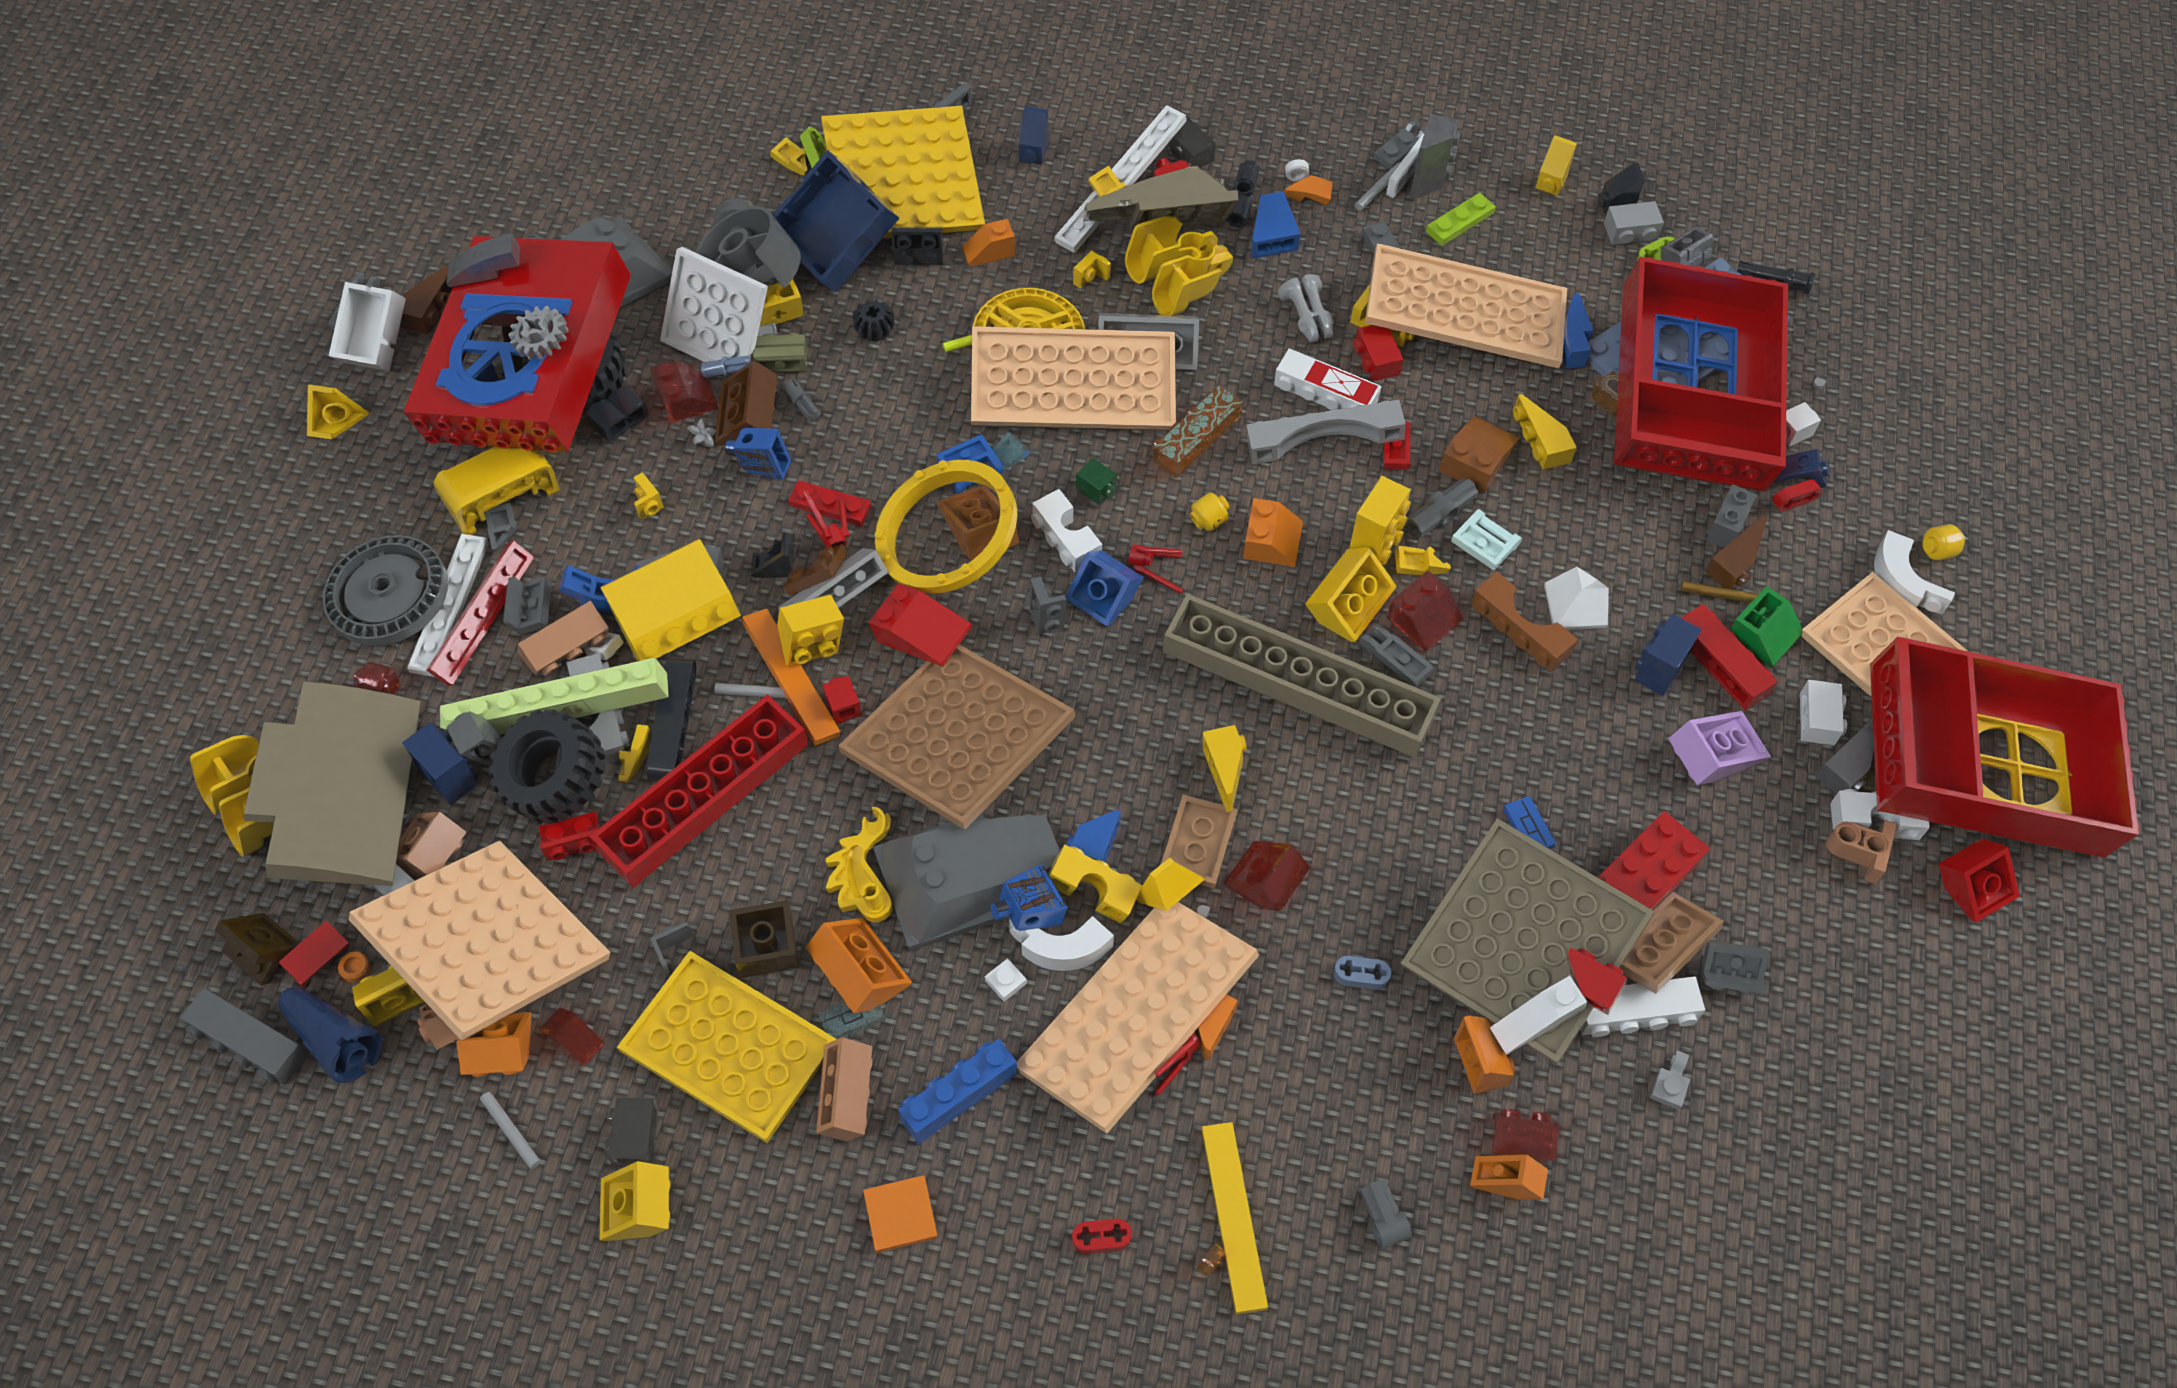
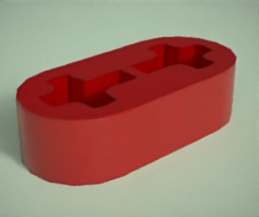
M1810 479L1780 490L1773 496L1772 501L1780 512H1784L1816 500L1822 494V489L1815 479Z
M1122 1219L1082 1222L1073 1230L1072 1243L1074 1248L1082 1254L1121 1251L1129 1246L1132 1230L1130 1225ZM1114 1228H1120L1121 1233H1126V1235L1122 1236L1121 1242H1115L1114 1237H1104V1235L1113 1234ZM1082 1231H1088L1089 1236H1100V1238L1091 1239L1090 1245H1084L1083 1240L1077 1239L1082 1237Z

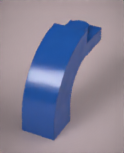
M568 565L563 570L559 592L580 600L579 607L591 601L599 613L613 614L600 587L616 579L599 578ZM636 565V567L632 571L640 568L641 566Z

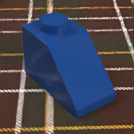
M1114 810L1079 825L1076 834L1069 836L1067 846L1079 848L1089 858L1106 863L1120 826L1121 812Z

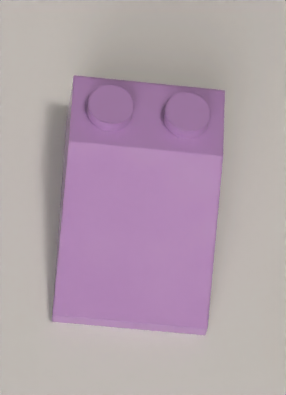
M1742 711L1689 720L1668 738L1674 747L1675 753L1682 760L1689 776L1695 781L1696 785L1718 781L1766 761L1771 757Z

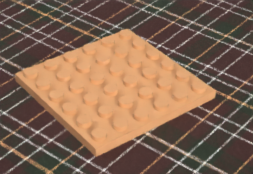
M501 841L493 843L350 911L349 921L461 1041L609 960L610 951Z

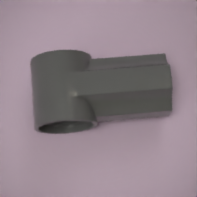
M1378 1180L1361 1188V1196L1372 1219L1373 1235L1381 1249L1412 1238L1409 1222L1405 1214L1398 1210L1386 1180Z

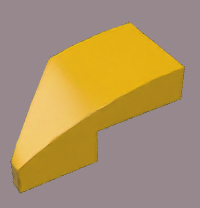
M785 137L771 150L770 157L800 175L805 176L807 174L804 148H799Z
M1398 546L1395 550L1396 572L1398 574L1448 573L1451 568L1447 562L1445 564L1442 563L1433 554L1435 550L1431 546L1426 551L1405 546Z
M637 725L631 752H619V759L622 761L619 782L628 783L645 761L652 738L649 726Z

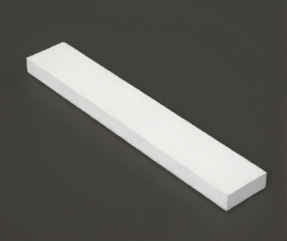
M461 534L447 568L448 591L445 601L433 620L421 632L407 667L410 673L434 677L426 669L460 618L489 545L487 538Z

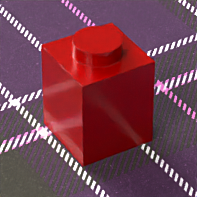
M849 675L842 678H833L828 683L822 684L826 702L836 725L862 716L860 702Z

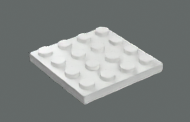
M684 247L678 248L675 255L660 341L703 362L721 360L725 356L728 358L749 356L752 361L768 286Z

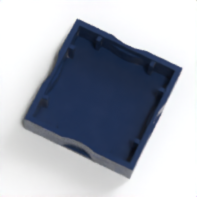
M829 150L824 153L808 172L797 190L787 197L773 214L799 248L802 264L822 284L835 292L838 291L899 220V217L840 158Z

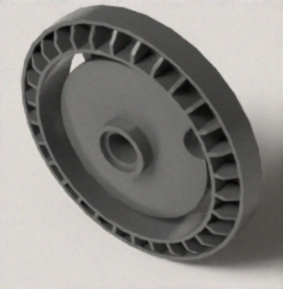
M394 535L370 540L346 554L332 569L323 590L325 614L334 628L343 637L352 642L370 646L399 642L423 629L441 609L448 591L446 567L436 551L419 539L410 536ZM411 558L427 565L428 581L417 578L418 573L422 569ZM344 598L346 606L351 613L348 618L345 617L343 609Z

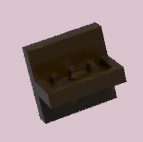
M265 913L221 920L215 929L226 940L221 952L260 985L270 984L279 966V961L300 944Z

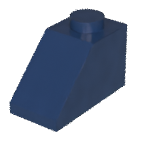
M1025 106L1019 138V161L1042 165L1049 145L1048 110Z

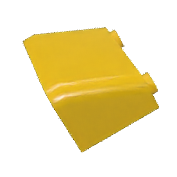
M493 447L448 470L439 472L434 480V487L462 534L467 535L477 532L475 523L479 518L481 521L486 520L485 511L531 489L534 495L539 493L538 489H542L548 496L560 490L553 468L541 452L534 449L526 451L520 448L502 449Z

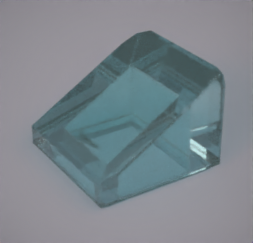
M1010 432L992 449L1007 468L1031 453Z

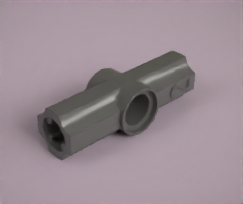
M1462 478L1444 492L1439 490L1433 493L1422 508L1407 518L1405 525L1409 533L1413 537L1421 538L1439 524L1446 525L1451 522L1462 507L1477 497L1478 491L1475 488V484L1469 478Z

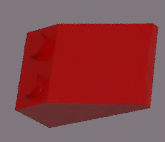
M899 583L868 622L878 643L942 667L972 628L970 622L923 592Z

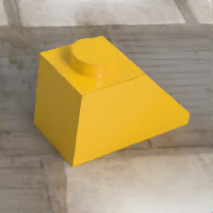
M1554 135L1535 188L1558 196L1568 176L1577 143Z

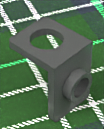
M688 922L678 926L666 927L660 934L650 938L667 977L671 973L661 951L693 936Z

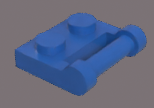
M982 434L936 454L938 463L942 460H971L980 463L988 461L991 468L999 474L1004 473L1002 463ZM975 482L952 483L955 492L959 494Z

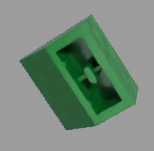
M1768 586L1736 618L1730 629L1746 649L1750 650L1754 656L1771 668L1802 635L1801 624L1790 602Z

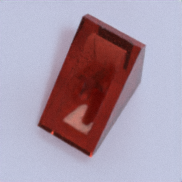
M561 1007L539 1029L543 1035L583 1067L604 1045V1042L575 1013Z

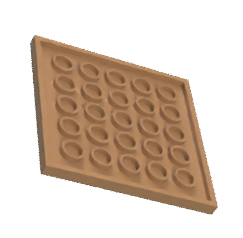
M958 645L943 667L926 661L838 747L843 755L965 830L1076 716L1074 709L965 647Z

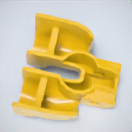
M1163 216L1136 225L1125 254L1127 272L1135 283L1141 284L1156 278L1152 289V299L1155 308L1161 315L1169 316L1184 312L1189 302L1202 298L1212 292L1220 276L1230 268L1233 262V256L1225 246L1217 244L1218 238L1212 231L1203 234L1186 232L1177 241V234L1181 229L1182 222L1174 216Z
M248 735L230 737L190 756L195 782L201 796L214 815L221 814L227 835L242 857L262 848L264 838L272 835L274 823L245 821L244 819L245 806L259 747L258 739Z

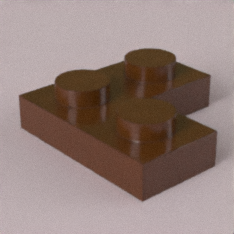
M841 544L834 548L832 546L823 548L818 552L816 561L810 567L805 569L799 567L790 572L789 578L783 586L788 596L833 578L847 554L843 545Z

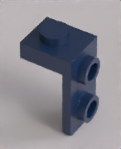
M1818 449L1787 455L1786 467L1772 483L1810 475L1811 479H1815L1820 488L1827 487L1826 476H1830L1828 461L1822 460Z

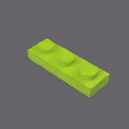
M1479 192L1428 224L1426 233L1443 246L1494 214L1496 206Z

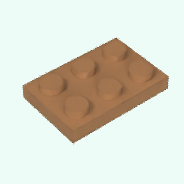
M1183 794L1161 864L1168 858H1171L1174 862L1205 878L1199 885L1215 889L1238 809L1233 808L1231 812H1226L1224 805Z

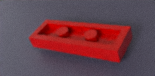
M800 480L797 481L788 499L790 507L813 513L803 494V490L806 489L822 516L841 521L839 501L843 500L847 523L860 527L863 526L872 507L870 500Z

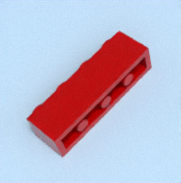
M1702 604L1681 617L1702 629L1691 650L1692 655L1745 711L1770 696L1778 681L1768 669L1762 666L1754 654L1742 645L1736 635L1722 624L1713 611H1710Z

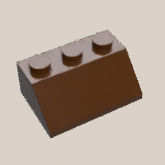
M752 360L722 382L714 442L716 445L726 446L728 440L736 441L743 428H772V417L775 410L774 398L777 390L776 373Z

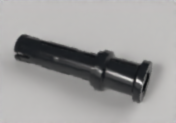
M1741 260L1737 268V273L1743 276L1748 275L1754 278L1787 283L1788 289L1801 290L1808 295L1815 277L1813 272L1805 274L1794 271V268L1781 270Z

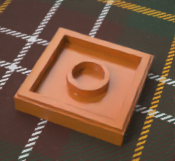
M925 1175L863 1190L876 1254L938 1239Z

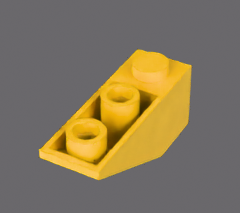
M1523 394L1518 395L1516 404L1513 407V415L1523 429L1525 440L1529 441L1532 447L1534 459L1539 461L1543 470L1571 463L1577 447L1568 429Z

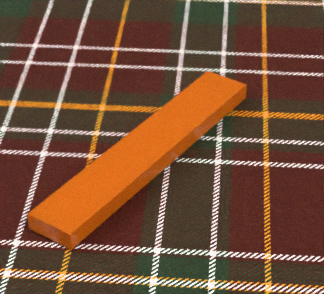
M768 609L743 616L742 624L779 687L783 690L785 697L814 746L840 737L838 726L800 664L789 667L786 665L778 626Z

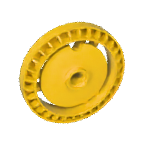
M1037 288L1013 289L993 297L979 310L973 323V327H990L993 324L994 327L1085 330L1080 313L1069 301L1054 292Z

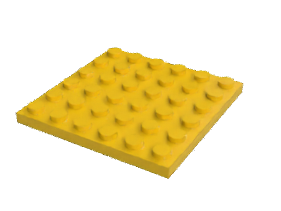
M962 106L821 116L826 151L829 150L840 158L899 217V220L893 226H943V233L979 230L985 224ZM891 229L887 232V234H886L883 238H891V237H892V236H891Z

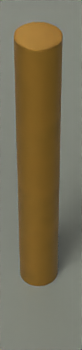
M1682 581L1680 591L1747 603H1751L1759 595L1757 593Z

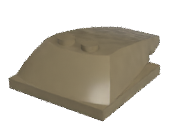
M1191 166L1140 181L1087 203L1082 214L1083 222L1125 219L1129 220L1130 232L1140 223L1163 216H1174L1182 222V226L1219 223L1226 220L1238 202V191H1228L1210 174L1198 166Z

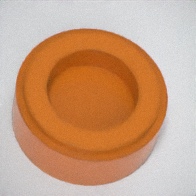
M357 951L345 954L338 963L339 974L345 981L350 983L360 982L369 975L371 970V963L363 953Z

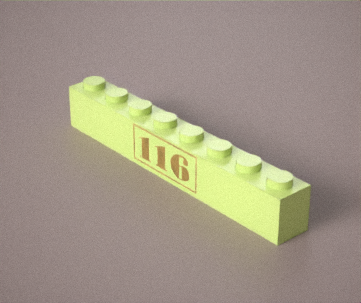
M651 658L440 706V728H443L451 737L446 726L454 722L458 715L471 711L484 717L495 731L501 735L506 734L505 730L510 725L514 726L517 724V719L524 715L529 717L531 712L538 710L544 712L546 709H555L558 712L563 711L573 718L663 699L668 697L667 672L656 658Z

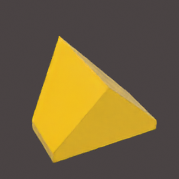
M308 385L307 436L334 439L370 414L336 388Z
M1168 858L1149 874L1136 900L1141 904L1167 912L1204 881L1205 878Z

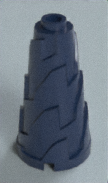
M302 987L288 988L280 995L279 1009L288 1019L290 1027L302 1038L303 1044L314 1055L318 1065L335 1082L349 1083L357 1080L367 1073L362 1069L367 1063L372 1066L375 1065L383 1049V1038L373 1027L363 1024L342 1009L340 1011L323 998H317Z

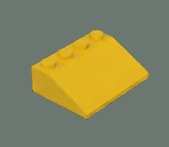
M700 539L600 587L637 661L658 658L741 616L730 591Z

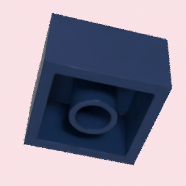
M1671 614L1667 622L1661 621L1653 634L1652 640L1647 642L1641 657L1635 665V669L1639 671L1634 680L1664 696L1688 658L1702 629L1674 614Z
M430 722L403 741L402 744L420 773L445 801L452 805L478 785L473 776L476 770L469 763V758L460 755L457 747L451 743L453 740L443 728L437 730Z

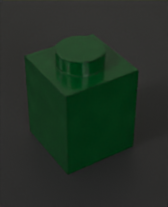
M1094 458L1076 473V489L1098 505H1101L1106 499H1111L1117 491V474Z

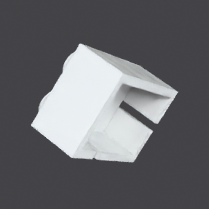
M345 282L329 356L343 363L390 372L394 349L390 348V345H396L406 298L392 290L375 287L369 288L365 285Z

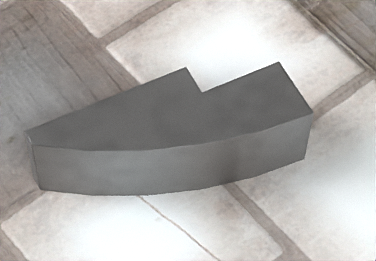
M510 233L491 238L467 249L457 256L448 265V287L498 278L499 270L518 267L520 246L514 235Z

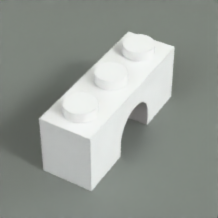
M1060 489L1032 503L1033 514L1031 519L1037 529H1042L1048 544L1051 547H1056L1062 562L1066 566L1069 565L1075 573L1079 571L1088 552L1102 550V543L1088 526L1077 531L1064 528L1073 522V506Z
M1854 789L1839 790L1830 803L1833 830L1839 823L1845 821L1868 828L1872 824L1871 817H1878L1884 821L1896 823L1894 838L1920 840L1930 828L1929 821L1877 811L1876 791L1866 793L1857 792Z

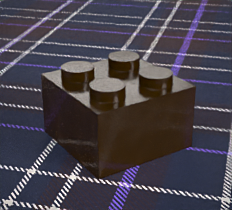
M788 900L729 910L735 965L740 978L799 968L793 917Z

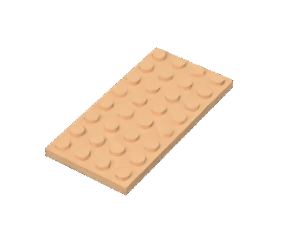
M1377 243L1374 252L1365 323L1559 368L1563 357L1567 288Z
M972 326L971 425L1175 429V332Z
M1179 902L1167 912L1154 908L1017 1061V1072L1107 1134L1156 1077L1155 1072L1182 1047L1258 958V950Z

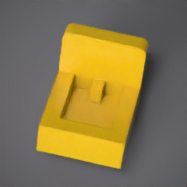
M1109 166L1088 179V182L1099 198L1126 187L1124 182H1119Z

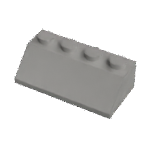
M1099 313L1098 330L1175 332V369L1197 370L1198 316Z

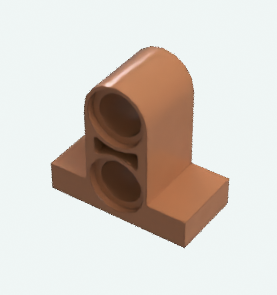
M1885 820L1880 828L1875 831L1852 822H1841L1826 840V846L1833 855L1866 866L1867 870L1864 880L1876 884L1886 872L1897 824Z

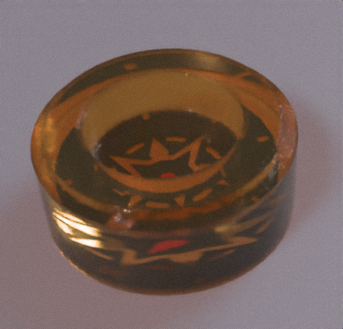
M1216 1243L1204 1256L1197 1270L1203 1275L1209 1276L1224 1258L1225 1250Z

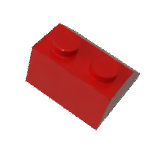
M1982 838L1938 864L1944 889L1970 920L1975 923L2020 897L2007 846Z

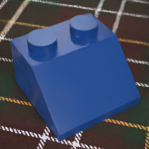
M1102 550L1088 552L1065 597L1067 601L1104 625L1110 626L1132 601L1144 577Z

